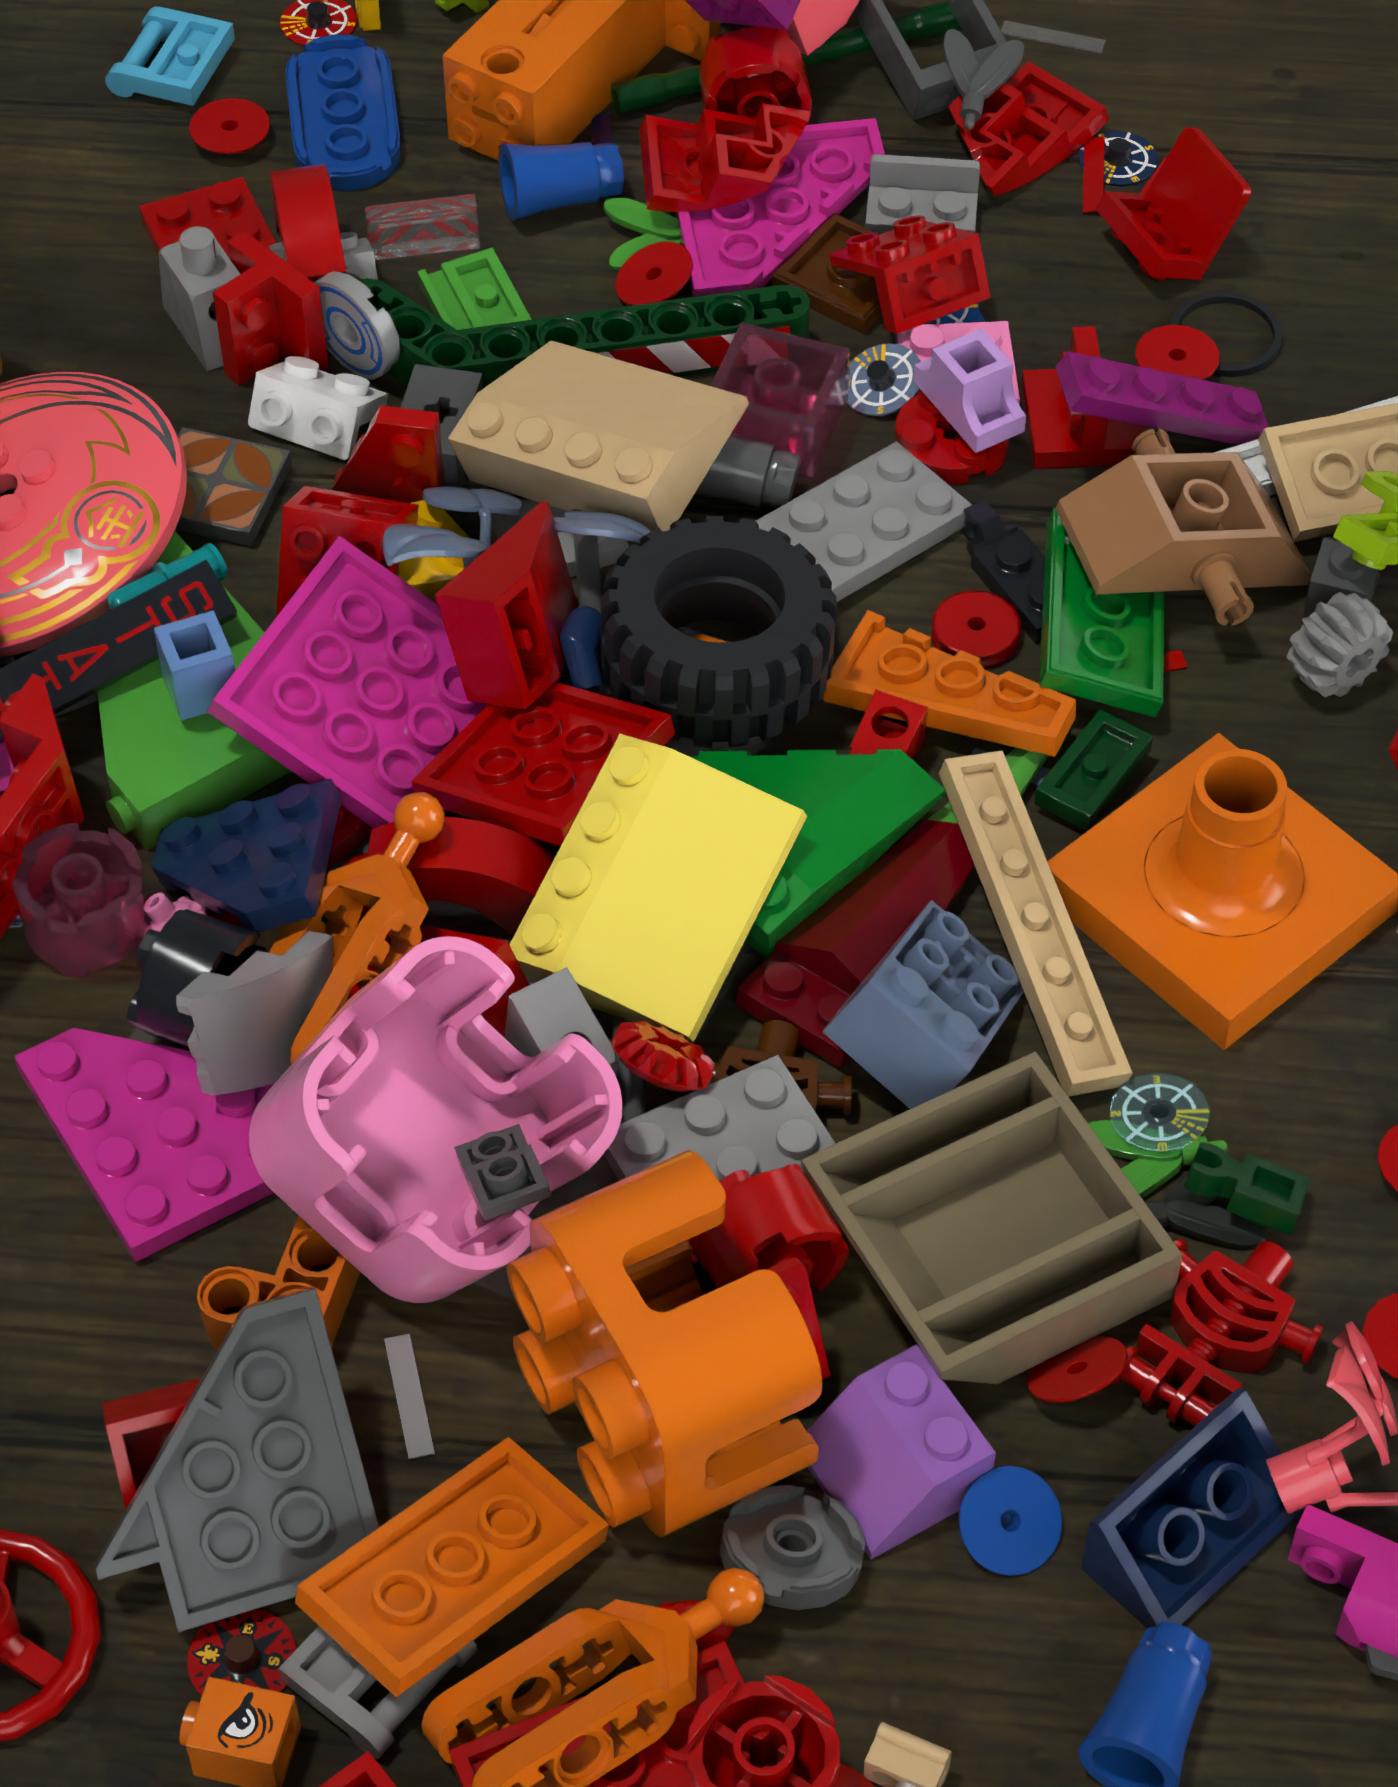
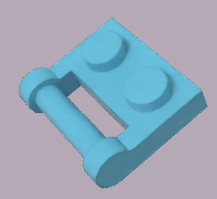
M152 7L142 20L143 30L123 61L112 66L105 77V83L112 93L120 97L127 98L135 92L194 106L235 40L233 23L164 7ZM160 41H165L149 68L144 67Z

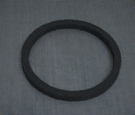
M1230 291L1202 293L1184 301L1171 317L1170 325H1179L1181 319L1188 312L1199 306L1210 303H1231L1253 310L1268 323L1273 333V343L1269 350L1261 357L1248 363L1237 365L1219 364L1213 373L1216 376L1236 377L1255 373L1268 366L1276 358L1281 347L1283 332L1280 321L1275 313L1264 303L1245 294Z

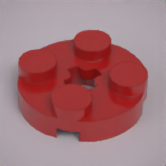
M920 388L918 395L910 398L901 407L897 415L895 442L897 441L948 485L969 483V475L978 474L986 470L985 477L996 472L1007 458L1010 438L977 453L972 450L960 434H957L953 440L944 438V432L956 430Z

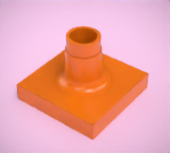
M1217 733L1047 861L1072 923L1223 1050H1226L1398 911V873L1288 788L1282 770L1271 759L1258 752L1239 749L1220 733Z

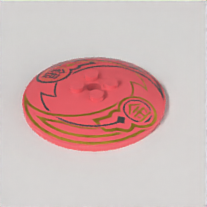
M84 372L41 373L0 383V495L7 490L16 489L13 494L0 497V658L38 649L110 610L107 596L111 592L146 576L164 552L176 529L182 513L187 486L186 459L182 444L171 422L161 408L151 398L129 384L103 375Z

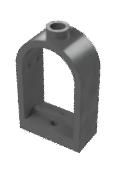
M860 0L857 7L860 26L912 120L914 121L949 109L948 106L960 93L951 77L946 62L921 70L883 1ZM946 0L974 49V54L980 67L1000 44L1007 42L983 0Z

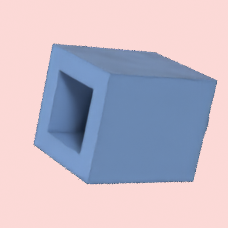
M214 610L154 628L162 676L180 721L208 713L206 711L211 702L235 672L233 654Z

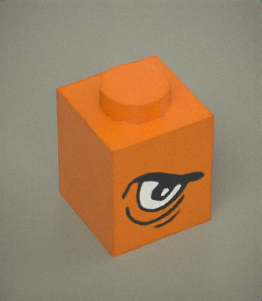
M208 1677L200 1702L190 1701L185 1710L180 1728V1745L186 1746L193 1775L241 1787H282L301 1730L295 1696Z

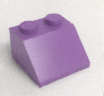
M917 1344L857 1376L807 1430V1433L812 1435L819 1447L817 1462L807 1467V1469L826 1495L838 1500L857 1518L865 1537L864 1551L871 1560L959 1511L962 1499L969 1486L978 1477L994 1469L996 1452L945 1382L940 1379Z

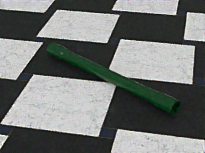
M946 1L914 9L908 14L892 17L905 42L945 35L950 29L962 30ZM859 25L838 30L822 46L816 48L808 56L803 53L801 55L805 66L873 50ZM700 65L664 74L652 73L612 83L611 98L617 114L622 115L662 105L668 100L701 92L699 84Z

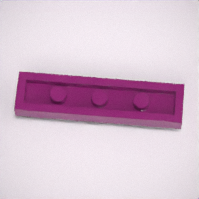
M1069 351L1066 352L1055 366L1069 410L1073 412L1235 445L1259 439L1263 429L1269 427L1256 391L1243 387L1224 385L1201 380L1196 377L1177 375L1154 370L1149 367H1140Z

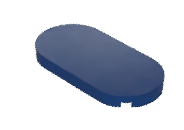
M327 35L305 44L304 52L296 58L294 53L288 60L285 68L296 167L325 164L331 188L336 191L360 190L382 182L395 171L401 159L400 131L391 64L388 55L378 46L377 51L367 46L366 39L354 35Z

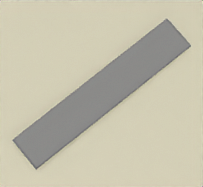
M410 1334L385 1338L384 1341L409 1460L435 1455Z

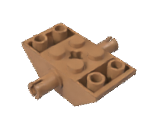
M1154 429L1141 433L1136 437L1132 445L1135 455L1129 456L1059 499L1056 506L1057 513L1096 594L1204 590L1215 612L1218 623L1226 626L1229 621L1232 626L1246 620L1254 609L1253 602L1247 596L1244 588L1308 585L1311 579V574L1268 492L1237 452L1176 454L1167 432L1163 429H1158L1156 433L1160 443Z

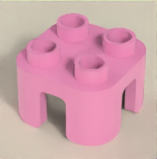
M437 937L418 944L355 993L264 1095L254 1111L249 1129L251 1157L257 1172L265 1184L381 1291L396 1299L412 1303H428L443 1299L507 1265L523 1254L531 1244L530 1222L532 1219L528 1215L540 1201L485 1221L464 1177L454 1147L478 1139L486 1133L500 1131L519 1124L528 1145L531 1144L552 1192L588 1171L600 1159L613 1142L622 1118V1096L615 1073L606 1059L586 1039L577 1034L570 1033L535 1057H529L519 1052L482 1017L481 1013L500 999L514 982L515 977L511 969L489 949L474 941L460 937Z

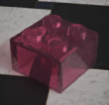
M740 323L711 384V387L743 395L748 399L749 405L732 433L774 444L776 446L775 450L787 451L801 456L799 474L813 477L848 400L850 349Z

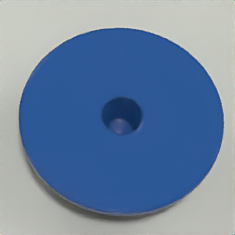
M1004 1466L984 1473L969 1486L960 1505L959 1529L967 1551L982 1567L1001 1575H1022L1043 1565L1053 1554L1061 1535L1062 1515L1057 1497L1044 1479L1034 1472L1021 1467Z

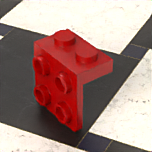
M1186 127L1179 135L1146 194L1105 191L1096 210L1110 226L1111 234L1118 241L1125 244L1138 259V265L1145 274L1157 280H1166L1167 278L1201 280L1248 202L1251 188L1200 128Z

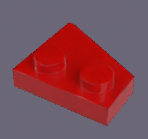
M381 405L370 421L367 433L361 435L355 444L349 461L343 469L340 468L337 472L331 490L412 503L423 500L424 489L445 486L439 412Z

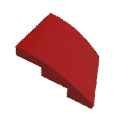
M1030 61L1007 83H1004L990 97L985 99L982 117L979 121L975 122L973 129H965L964 119L960 116L963 101L961 95L948 106L972 159L980 163V175L988 192L994 197L1015 190L1035 180L1072 155L1109 121L1107 109L1104 105Z
M762 103L756 117L752 118L704 109L697 124L645 115L639 129L647 210L663 212L708 210L731 205L769 190L810 119V111Z

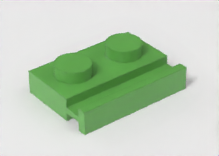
M493 247L441 263V270L427 274L425 269L417 271L419 288L432 313L456 330L532 320Z

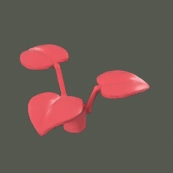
M1352 1321L1344 1324L1342 1333L1332 1341V1344L1339 1349L1335 1353L1326 1385L1335 1390L1353 1407L1357 1413L1356 1417L1323 1439H1317L1266 1459L1272 1479L1288 1514L1306 1508L1307 1504L1313 1505L1326 1500L1331 1513L1345 1507L1398 1506V1492L1343 1493L1340 1487L1353 1481L1341 1452L1343 1448L1369 1434L1378 1451L1381 1464L1385 1466L1390 1464L1381 1420L1382 1415L1390 1437L1398 1434L1395 1409L1389 1390L1380 1375L1371 1348ZM1363 1374L1365 1375L1369 1383V1389H1367V1385L1363 1377Z

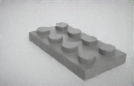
M896 441L756 521L760 529L769 532L774 527L786 533L791 538V545L802 544L816 558V564H820L826 570L832 582V592L836 595L838 602L961 530L965 522L963 511L972 504Z

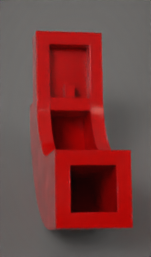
M325 164L269 171L276 232L280 231L285 261L312 282L317 281L332 271L346 274L336 208Z
M445 817L442 831L433 840L418 845L406 868L411 871L424 900L447 901L472 908L491 919L514 937L556 855L541 844L513 830L478 820ZM394 822L371 829L368 852L343 863L342 867L375 854L383 855L397 831ZM363 906L359 922L371 907Z

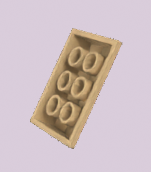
M549 341L479 391L448 437V440L469 481L533 501L549 502L550 506L565 511L578 509L587 512L622 515L642 523L650 531L660 528L662 532L670 530V525L681 517L748 407L749 402L747 397L555 341Z

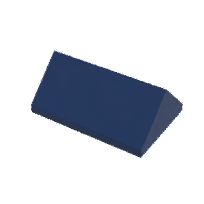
M1236 1389L1089 1523L1081 1569L1146 1628L1156 1627L1160 1622H1171L1179 1625L1184 1623L1305 1509L1303 1508L1288 1514L1282 1503L1266 1459L1277 1456L1281 1452L1246 1390Z

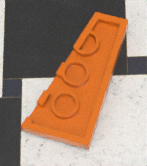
M869 610L865 613L834 664L831 678L827 680L824 693V702L866 712L876 689L927 706V727L1053 757L1059 751L1076 718V699L1053 689L1041 687L1039 683L1011 671H1007L999 676L983 669L981 658L962 650L955 656L931 647L930 636L911 628L904 634L885 627V617ZM882 714V716L905 721L901 716L897 714Z

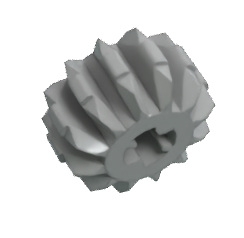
M1339 592L1333 595L1327 604L1317 603L1315 612L1309 617L1302 618L1304 624L1299 631L1292 634L1290 642L1293 646L1289 649L1286 658L1293 665V669L1300 676V680L1311 690L1318 691L1324 697L1333 694L1342 697L1348 693L1353 685L1361 687L1364 679L1370 673L1377 672L1376 665L1379 660L1387 656L1390 651L1387 644L1391 641L1393 630L1387 625V620L1380 614V610L1368 599H1362L1356 593L1346 596Z

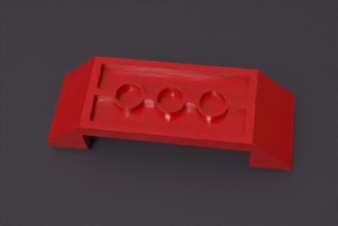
M36 674L30 676L19 693H13L6 700L0 714V728L14 767L9 785L0 797V939L85 819L44 678Z

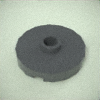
M779 1485L766 1487L737 1501L730 1509L729 1518L723 1527L719 1555L725 1570L740 1568L756 1575L764 1588V1603L769 1606L792 1610L825 1607L846 1596L860 1577L865 1537L857 1518L838 1500L823 1493L821 1501L813 1496L804 1495L805 1487Z

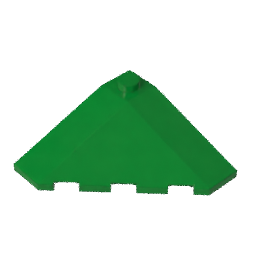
M876 749V754L836 755V750H787V755L747 756V751H698V756H689L802 809L807 815L745 939L765 960L775 951L777 941L877 861L946 795V789L901 749Z

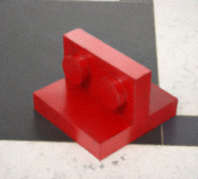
M245 230L228 240L229 258L240 275L213 292L225 375L241 386L256 376V372L272 366L281 358L285 360V358L290 356L311 359L319 364L318 370L324 372L329 370L319 286Z
M1095 326L1072 327L1069 352L1100 357ZM1061 351L1060 360L1063 358L1067 351ZM1056 369L1022 370L1021 390L1033 469L1112 466L1131 455H1135L1132 449L1133 442L1137 436L1147 431L1146 426L1070 411Z

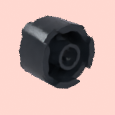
M188 909L177 910L164 925L161 932L149 929L145 933L137 951V965L144 969L139 990L133 996L128 1008L127 1021L129 1025L144 1031L148 1035L189 1048L187 1041L193 1031L194 1023L192 1016L178 1012L176 995L203 971L230 976L256 951L267 953L266 948L255 945L261 934Z

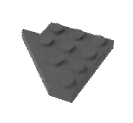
M314 1287L242 1307L94 1565L98 1580L159 1562L178 1632L296 1597L298 1584L379 1528L318 1296Z

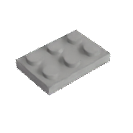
M776 1055L712 1083L705 1089L696 1090L621 1123L613 1142L604 1152V1156L618 1179L622 1180L684 1151L692 1150L708 1164L720 1181L738 1170H746L752 1177L756 1174L783 1168L790 1164H798L801 1168V1159L836 1143L779 1055Z

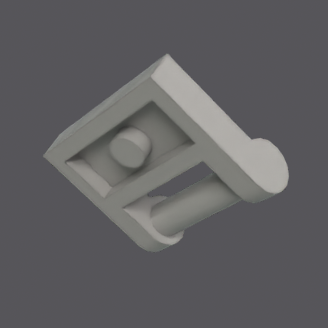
M320 1626L308 1636L278 1669L281 1681L344 1730L365 1753L369 1751L375 1759H379L394 1743L392 1733L454 1665L463 1667L477 1652L478 1648L473 1640L397 1698L389 1692L371 1713L358 1704L357 1701L377 1679Z

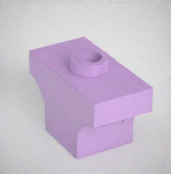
M982 328L933 348L931 358L914 365L913 381L975 453L1025 432L1026 415L1017 402L1012 385L1013 363Z

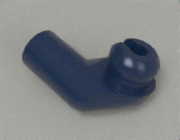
M579 606L568 615L560 631L559 639L573 687L587 690L604 684L596 656L601 642V614L595 608Z

